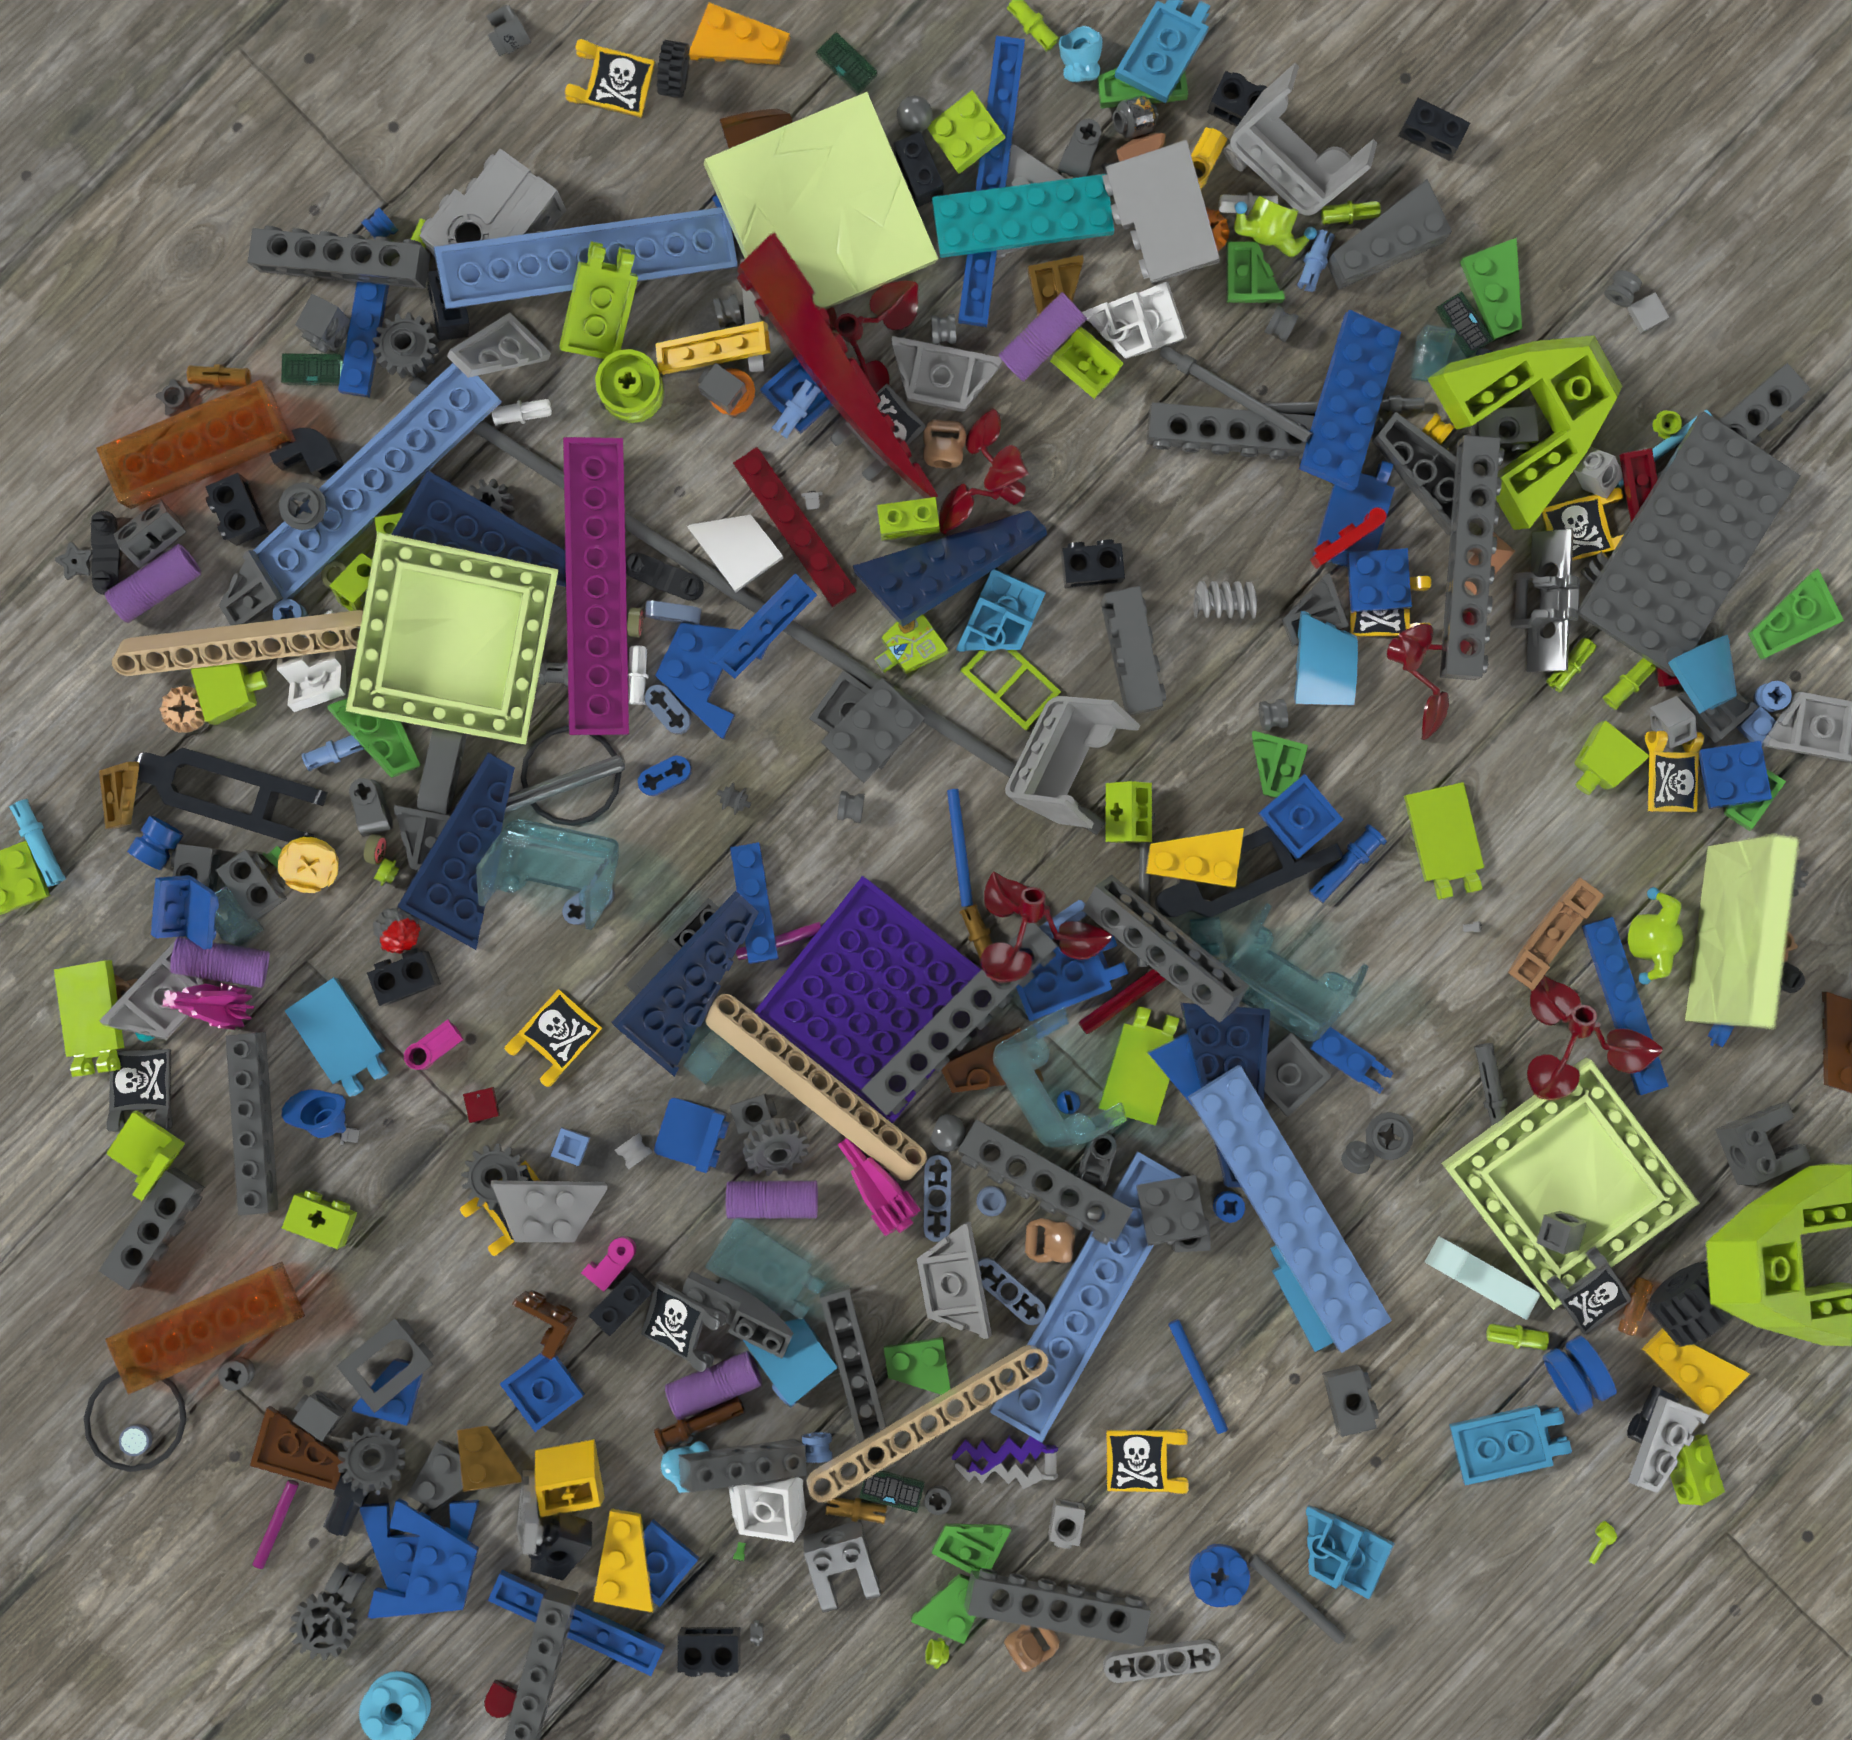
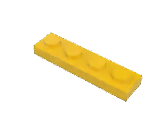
M764 321L655 343L658 371L663 375L771 353L768 324Z

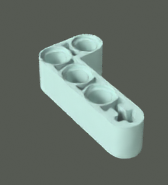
M1439 1236L1425 1260V1263L1526 1320L1541 1295L1534 1289Z

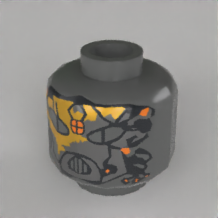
M1137 96L1121 101L1113 113V124L1116 131L1128 139L1151 133L1158 120L1156 105L1151 103L1145 96Z

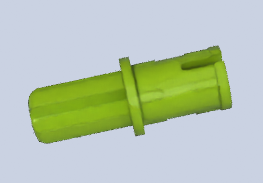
M1348 200L1345 204L1326 205L1321 208L1322 225L1340 222L1353 224V220L1378 218L1381 214L1380 202L1377 201L1352 204V201Z
M1582 638L1568 655V671H1555L1546 680V683L1551 688L1557 687L1555 690L1561 693L1576 673L1580 674L1582 665L1596 650V645L1591 640Z
M1642 658L1626 675L1622 674L1620 681L1603 696L1605 703L1612 709L1617 710L1633 692L1637 693L1640 690L1639 686L1656 670V666Z
M1489 1324L1486 1331L1488 1341L1513 1345L1515 1349H1519L1522 1346L1545 1351L1549 1343L1547 1331L1524 1329L1521 1325L1510 1327Z

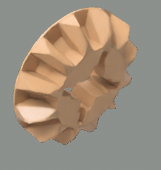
M188 686L171 688V691L162 697L163 702L159 710L162 714V721L171 730L189 733L200 728L205 722L195 688ZM185 700V705L195 708V710L185 712L182 718L181 713L176 712L173 708L180 707L182 701Z

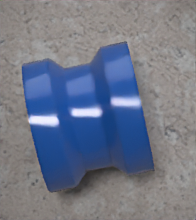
M380 208L374 211L372 218L364 219L361 222L374 239L376 237H387L389 234H395L399 231Z
M1222 1191L1213 1200V1211L1224 1222H1236L1244 1215L1245 1203L1234 1192Z

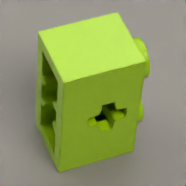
M1136 781L1106 783V842H1152V783Z
M305 1190V1193L294 1194L281 1229L335 1249L345 1246L357 1215L356 1211L350 1210L351 1205L339 1200H333V1203L323 1200L322 1194L312 1190ZM319 1212H322V1218L326 1219L323 1223H319L320 1218L315 1216Z

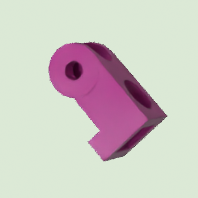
M628 1236L617 1237L610 1243L608 1254L597 1266L591 1261L581 1273L605 1292L636 1254V1243Z

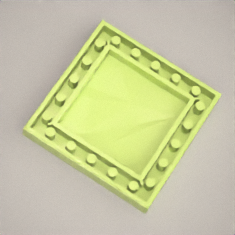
M867 92L708 157L704 161L705 169L744 258L746 259L771 233L775 232L814 290L813 302L820 308L824 307L825 310L934 264L938 260Z
M378 532L346 711L526 745L558 569Z
M1772 835L1708 846L1685 1021L1717 1025L1775 1027L1798 848L1797 838Z
M1587 1057L1573 1066L1578 1069L1580 1080L1577 1088L1570 1095L1558 1100H1545L1533 1095L1506 1115L1501 1121L1488 1128L1441 1163L1553 1310L1562 1303L1546 1281L1556 1275L1568 1289L1596 1268L1586 1255V1252L1591 1248L1596 1247L1612 1268L1700 1204L1593 1061ZM1562 1211L1586 1221L1587 1224L1580 1249L1563 1255L1537 1244L1544 1215Z

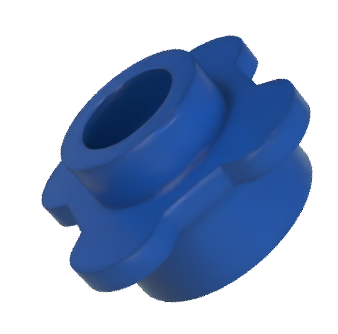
M1714 1024L1708 1034V1037L1712 1038L1710 1045L1713 1047L1714 1044H1717L1723 1048L1735 1027L1732 1025Z

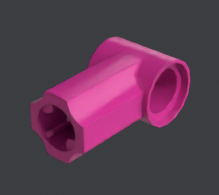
M448 1019L421 1040L409 1045L404 1053V1061L412 1069H427L436 1060L462 1042L464 1038L456 1026ZM418 1048H422L427 1054L426 1061L421 1065L416 1064L413 1060V1053Z

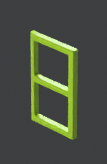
M980 650L961 669V672L1025 731L1029 730L1031 724L1041 715L1047 702L1057 697L1061 691L1016 650H1006L1022 666L994 694L970 672L976 663L988 652ZM1028 670L1052 694L1025 722L1000 698Z

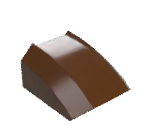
M781 109L757 110L719 119L729 149L793 123L791 114Z

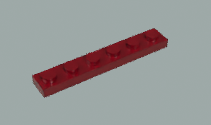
M755 447L733 462L734 467L832 609L855 594L856 589L758 447Z

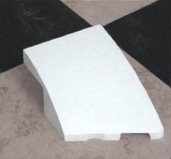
M1168 282L1140 293H1132L1110 303L1105 302L1082 312L1087 321L1124 358L1141 355L1160 349L1165 345L1168 346L1187 339Z
M751 515L687 526L735 592L783 559L782 554Z
M330 610L327 611L325 614L334 613V611ZM344 650L278 658L277 670L290 683L288 706L294 712L346 695Z

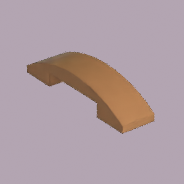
M1579 877L1535 929L1514 960L1508 974L1533 991L1549 970V964L1582 920L1589 917L1604 897V894Z

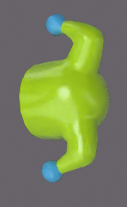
M1259 196L1246 218L1247 204L1243 201L1235 204L1237 212L1234 222L1235 232L1241 236L1252 237L1262 245H1274L1287 257L1298 255L1309 240L1314 239L1317 235V230L1314 227H1308L1302 237L1294 238L1291 231L1299 212L1295 208L1290 209Z
M1655 887L1647 891V896L1651 900H1658L1661 903L1662 909L1660 913L1637 915L1632 920L1628 932V944L1633 956L1638 959L1653 961L1655 964L1654 969L1649 973L1639 974V982L1643 985L1649 984L1651 980L1670 975L1674 955L1679 952L1683 943L1682 929L1677 923L1682 907L1681 902L1672 896L1661 893Z

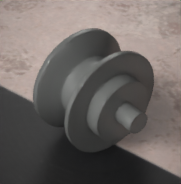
M732 783L730 787L726 786L724 791L718 790L717 795L721 797L720 803L723 804L722 810L728 806L732 807L734 815H736L738 811H743L744 807L750 808L752 803L747 801V788L739 792L735 790V784Z
M1352 1141L1346 1146L1341 1156V1161L1348 1171L1355 1174H1363L1369 1170L1375 1155L1372 1148L1366 1143Z

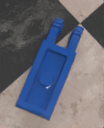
M1327 1024L1324 1025L1309 1047L1314 1053L1356 1082H1362L1378 1094L1384 1088L1375 1080L1365 1076L1370 1066L1384 1077L1391 1078L1394 1074L1384 1065L1377 1062L1374 1056Z

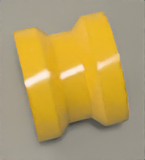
M1436 412L1421 431L1441 445L1454 429V426L1451 423H1444L1441 420V416Z

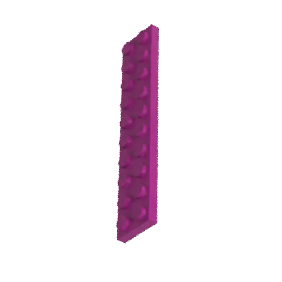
M563 437L569 735H629L623 438Z

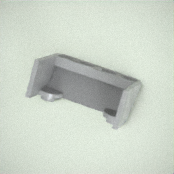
M1294 63L1260 94L1234 130L1230 145L1232 150L1288 204L1299 210L1298 213L1313 215L1371 168L1377 142L1374 139L1371 140L1352 157L1340 147L1327 148L1320 155L1312 150L1279 118L1287 109L1289 102L1287 95L1292 91L1299 66Z
M1066 696L1052 698L1043 708L1005 788L1006 795L1015 803L1058 824L1092 828L1094 823L1078 810L1077 801L1067 795L1090 747L1100 748L1107 745L1112 740L1116 729L1138 731L1141 725L1114 700Z

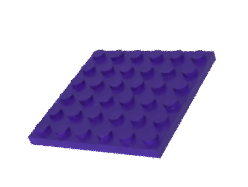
M862 876L756 1008L754 1013L893 1124L916 1095L914 1090L905 1097L908 1103L896 1115L891 1111L886 1116L861 1089L981 969L867 878ZM979 990L974 995V1002L979 1007H986L991 1000V995L986 990ZM965 1011L956 1012L952 1019L953 1024L958 1028H965L970 1022L969 1014ZM937 1032L932 1036L931 1043L936 1049H944L949 1043V1038L945 1033ZM917 1053L911 1057L910 1064L915 1070H923L927 1066L928 1060L925 1055ZM933 1069V1070L926 1076L927 1079L932 1075V1073L935 1071V1069ZM893 1075L889 1079V1086L894 1091H901L906 1087V1079L902 1075Z

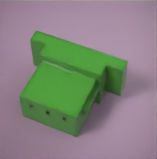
M276 846L270 853L266 854L264 852L262 855L267 858V862L271 866L274 865L278 868V858L282 850Z
M738 1542L736 1553H734L733 1559L739 1563L740 1561L744 1562L746 1543Z

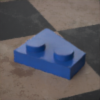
M399 1358L394 1359L371 1385L372 1389L377 1392L411 1362ZM423 1373L377 1412L374 1413L362 1397L352 1407V1412L407 1426L410 1424Z

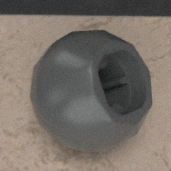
M916 95L903 99L897 108L899 126L905 132L913 134L922 133L928 129L933 120V111L928 101L924 97Z
M941 1115L938 1118L930 1140L941 1151L951 1152L957 1150L966 1137V1127L962 1120L955 1115Z

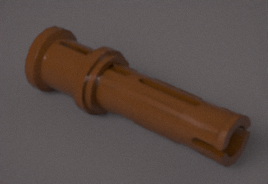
M736 1396L688 1419H677L676 1423L663 1429L658 1427L654 1429V1434L661 1451L665 1454L670 1448L684 1442L689 1444L694 1440V1436L746 1412L740 1397Z

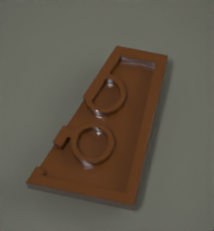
M1822 992L1825 1018H1822V1027L1825 1029V1048L1823 1049L1824 1085L1852 1094V1000L1829 992Z
M1020 1027L951 1058L941 1069L952 1093L988 1089V1087L1002 1085L1013 1086L1027 1082H1045Z
M272 1406L266 1408L250 1466L335 1490L343 1474L338 1470V1465L343 1462L338 1459L339 1453L321 1442Z

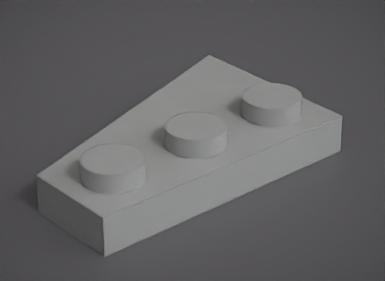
M508 313L450 349L447 357L469 378L548 361L551 352L511 313Z
M1659 1396L1628 1482L1658 1493L1677 1465L1676 1457L1684 1445L1689 1447L1695 1438L1692 1432L1699 1422L1704 1424L1709 1415Z
M522 1470L516 1527L522 1554L535 1555L536 1545H541L543 1526H540L537 1510L535 1470Z

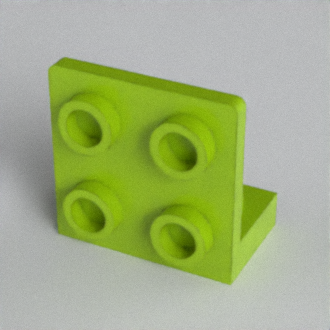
M135 1110L110 1146L107 1155L137 1175L135 1182L138 1183V1186L132 1195L143 1201L151 1193L165 1170L170 1168L185 1143Z

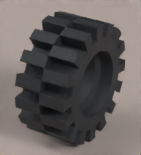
M670 40L663 41L661 53L659 54L657 73L658 95L683 98L686 90V80L688 79V62L690 60L688 43Z

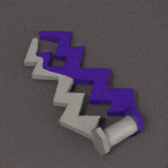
M1009 1436L998 1452H993L983 1439L977 1449L965 1439L952 1455V1460H956L967 1450L976 1462L982 1456L987 1460L988 1463L983 1470L974 1461H972L969 1470L959 1463L955 1464V1468L968 1482L976 1476L982 1484L993 1471H996L1008 1484L1017 1478L1023 1489L1043 1479L1055 1480L1058 1478V1447L1056 1445H1045L1029 1436L1021 1448ZM1041 1451L1045 1453V1472L1043 1473L1035 1465L1027 1476L1017 1463L1008 1472L1002 1463L1010 1452L1020 1464L1023 1463L1030 1452L1035 1460Z

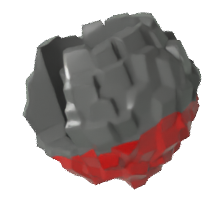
M386 908L373 919V934L378 937V945L383 951L402 954L404 950H410L417 943V938L421 931L419 919L401 908Z

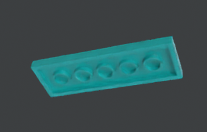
M1106 174L932 197L940 258L1114 235L1115 230L1110 196L1106 192L1102 178Z

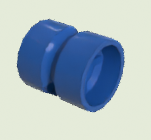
M150 815L141 828L143 836L136 837L127 852L141 862L162 871L170 858L168 850L175 849L184 834L165 821Z

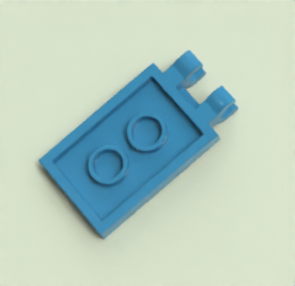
M1157 0L1116 69L1115 78L1166 103L1208 32L1209 26L1204 23L1209 16L1207 12L1211 6L1202 1L1198 3L1194 13L1189 17L1179 12L1183 0H1167L1165 4Z
M333 977L285 1010V1013L332 1084L342 1081L343 1087L350 1097L356 1096L365 1090L355 1075L366 1067L374 1080H380L389 1073L378 1055L385 1051L336 977Z
M1277 1246L1271 1247L1270 1250L1279 1265L1278 1268L1272 1270V1273L1313 1351L1316 1352L1332 1344L1333 1340Z
M1536 1404L1449 1424L1463 1483L1470 1485L1554 1466L1553 1456L1572 1453L1570 1441L1567 1440L1566 1436L1553 1440L1550 1439L1548 1426L1565 1423L1563 1413L1559 1410V1407L1550 1408L1540 1413L1539 1406Z

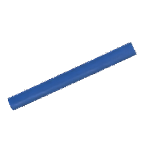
M959 789L947 790L961 906H973Z
M1176 1319L1168 1323L1217 1434L1224 1433L1228 1430V1427L1180 1320Z

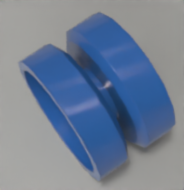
M1579 1335L1566 1343L1567 1355L1557 1348L1543 1355L1544 1364L1555 1386L1576 1414L1580 1415L1593 1407L1592 1395L1602 1402L1616 1395V1387L1608 1370L1596 1351L1583 1336Z

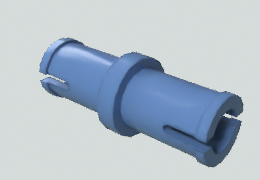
M1317 231L1312 248L1309 253H1306L1304 258L1306 264L1297 283L1300 289L1306 284L1305 291H1315L1320 273L1327 266L1328 260L1326 257L1335 238L1331 232L1327 238L1326 234L1328 231Z
M805 379L804 384L792 401L788 400L786 402L787 408L775 425L771 427L779 432L784 423H787V426L781 433L786 439L801 417L805 418L807 416L806 410L818 393L821 392L819 388L814 386L809 395H806V392L812 385L807 379Z
M350 735L335 742L332 740L327 741L325 746L303 753L302 759L307 770L312 771V769L332 761L338 763L342 757L365 749Z

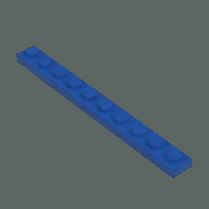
M996 35L986 110L1006 138L980 158L976 191L1006 187L1025 39ZM997 250L967 254L958 324L987 327Z

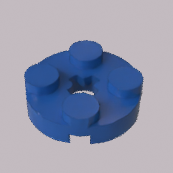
M1212 1544L1193 1557L1189 1567V1580L1196 1596L1204 1603L1213 1607H1227L1229 1605H1236L1241 1601L1242 1596L1249 1587L1250 1572L1246 1561L1236 1549L1225 1544ZM1219 1568H1223L1227 1578L1222 1580L1221 1583H1216L1215 1578L1211 1577L1212 1572L1217 1573Z

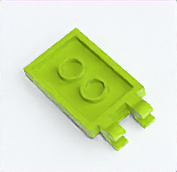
M590 241L588 262H578L559 348L561 351L605 359L608 355L621 350L638 276L636 273H631L635 255L631 254L630 249L619 247L617 265L603 262L606 248L602 247V243Z
M1464 782L1405 795L1404 800L1424 882L1433 880L1437 899L1453 897V890L1449 881L1463 878L1466 893L1482 890V884L1476 870L1483 869L1484 864Z
M112 960L54 969L66 1057L74 1056L71 1064L72 1077L94 1074L93 1057H98L96 1062L98 1073L120 1070L121 1065L117 1049L125 1048L122 1030L104 1026L99 1021L118 1001Z
M1138 1006L1133 1024H1123L1098 1108L1156 1126L1170 1079L1147 1052L1175 1039L1173 1036L1180 1018L1166 1014L1162 1030L1146 1025L1151 1010Z

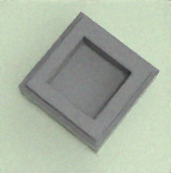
M1656 292L1631 304L1627 308L1640 334L1669 318Z

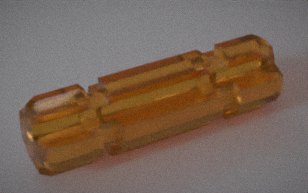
M1641 1277L1636 1279L1633 1286L1635 1292L1630 1294L1632 1300L1626 1305L1623 1315H1626L1625 1319H1621L1618 1326L1620 1332L1630 1336L1636 1335L1639 1325H1636L1637 1321L1642 1319L1649 1300L1646 1298L1647 1294L1651 1295L1654 1286L1651 1281Z

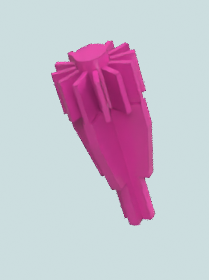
M221 983L220 987L211 984L190 986L184 988L182 992L168 990L164 993L166 999L162 1001L164 1006L178 1009L180 1013L192 1018L209 1022L210 1026L235 1030V1027H244L242 1019H251L245 1013L246 1009H254V1006L246 1005L245 1003L253 998L252 995L244 994L247 990L246 988Z
M846 1138L838 1144L839 1148L854 1168L851 1174L861 1196L871 1212L874 1213L871 1218L883 1235L887 1236L895 1230L901 1233L914 1223L911 1218L921 1211L907 1190L903 1191L897 1181L879 1163L872 1159V1157L867 1159L862 1150Z

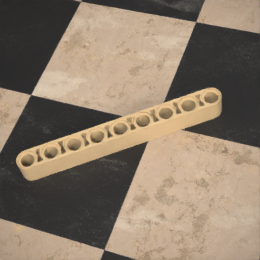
M364 610L127 638L120 643L112 659V666L119 674L133 676L357 649L360 629L357 627H361Z
M721 994L716 998L705 1017L706 1024L711 1030L896 1178L903 1181L910 1180L926 1163L927 1155L919 1144L738 999L729 994Z
M1033 1345L1023 1346L815 1469L807 1478V1487L811 1496L818 1502H827L1038 1377L1048 1366L1046 1354ZM1031 1353H1037L1039 1357L1037 1365L1027 1368L1025 1364L1027 1356ZM1011 1368L1013 1372L1012 1379L1007 1383H1001L999 1380L1001 1371ZM979 1384H985L987 1387L985 1396L974 1398V1388ZM954 1399L960 1400V1410L955 1414H949L947 1412L948 1403ZM927 1415L934 1416L935 1423L933 1427L922 1429L920 1426L922 1418ZM900 1431H907L909 1434L907 1442L903 1445L895 1444V1435ZM872 1447H880L883 1450L878 1460L871 1461L867 1458V1453ZM851 1462L856 1464L854 1474L851 1476L841 1475V1468L845 1463ZM825 1478L830 1481L826 1491L817 1492L814 1490V1484L818 1479Z

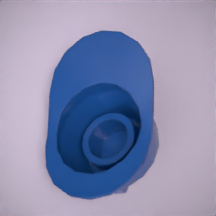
M314 1089L304 1090L290 1097L282 1108L281 1116L285 1123L305 1129L317 1138H326L334 1133H344L346 1131L344 1124L346 1119L344 1111L346 1101L342 1095Z

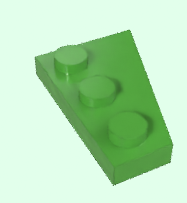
M1116 69L1098 76L1097 85L1100 109L1117 107L1121 101L1137 96H1145L1151 103H1162V101L1115 78ZM1185 72L1167 102L1187 100L1188 89Z
M1516 237L1464 257L1460 261L1492 342L1517 333L1522 329Z
M1817 568L1770 611L1748 635L1760 660L1844 620Z
M348 698L328 705L327 709L391 778L419 768V760L401 721L346 711Z

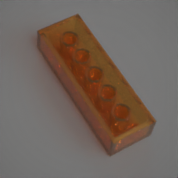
M259 380L96 449L117 501L131 510L273 451L278 445L292 441V438L271 388L262 380Z
M281 1261L110 1336L105 1341L129 1395L304 1317L305 1314Z

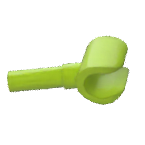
M1606 1521L1601 1522L1595 1530V1534L1601 1539L1588 1560L1594 1565L1606 1546L1613 1544L1617 1540L1614 1528Z

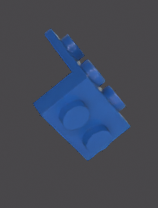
M190 875L155 877L151 935L155 938L185 936L202 949H211L213 940L216 938L215 912L219 907L216 893Z
M671 1098L667 1105L654 1152L657 1155L695 1166L697 1171L709 1172L711 1167L716 1168L721 1151L716 1150L719 1139H725L730 1122L725 1121L727 1113L679 1098Z

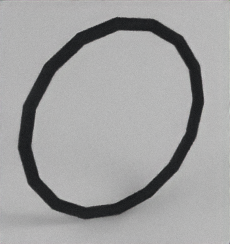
M569 725L549 730L532 743L523 758L520 777L523 789L528 787L526 779L528 763L537 746L552 735L569 731ZM589 735L600 741L611 757L617 755L603 736ZM622 772L615 774L613 791L605 805L590 816L576 820L556 818L542 810L536 802L530 805L537 814L555 824L576 826L591 822L610 808L619 792Z
M144 1367L119 1370L104 1379L89 1397L84 1414L86 1440L95 1456L111 1468L128 1472L151 1469L169 1458L181 1442L187 1421L185 1401L176 1384L159 1371ZM142 1373L155 1376L170 1387L179 1404L180 1424L175 1440L164 1454L150 1463L129 1466L112 1461L99 1450L92 1437L90 1416L95 1399L107 1384L123 1375Z

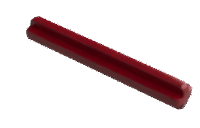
M1152 969L1080 1020L1079 1026L1084 1033H1092L1166 979L1155 969Z

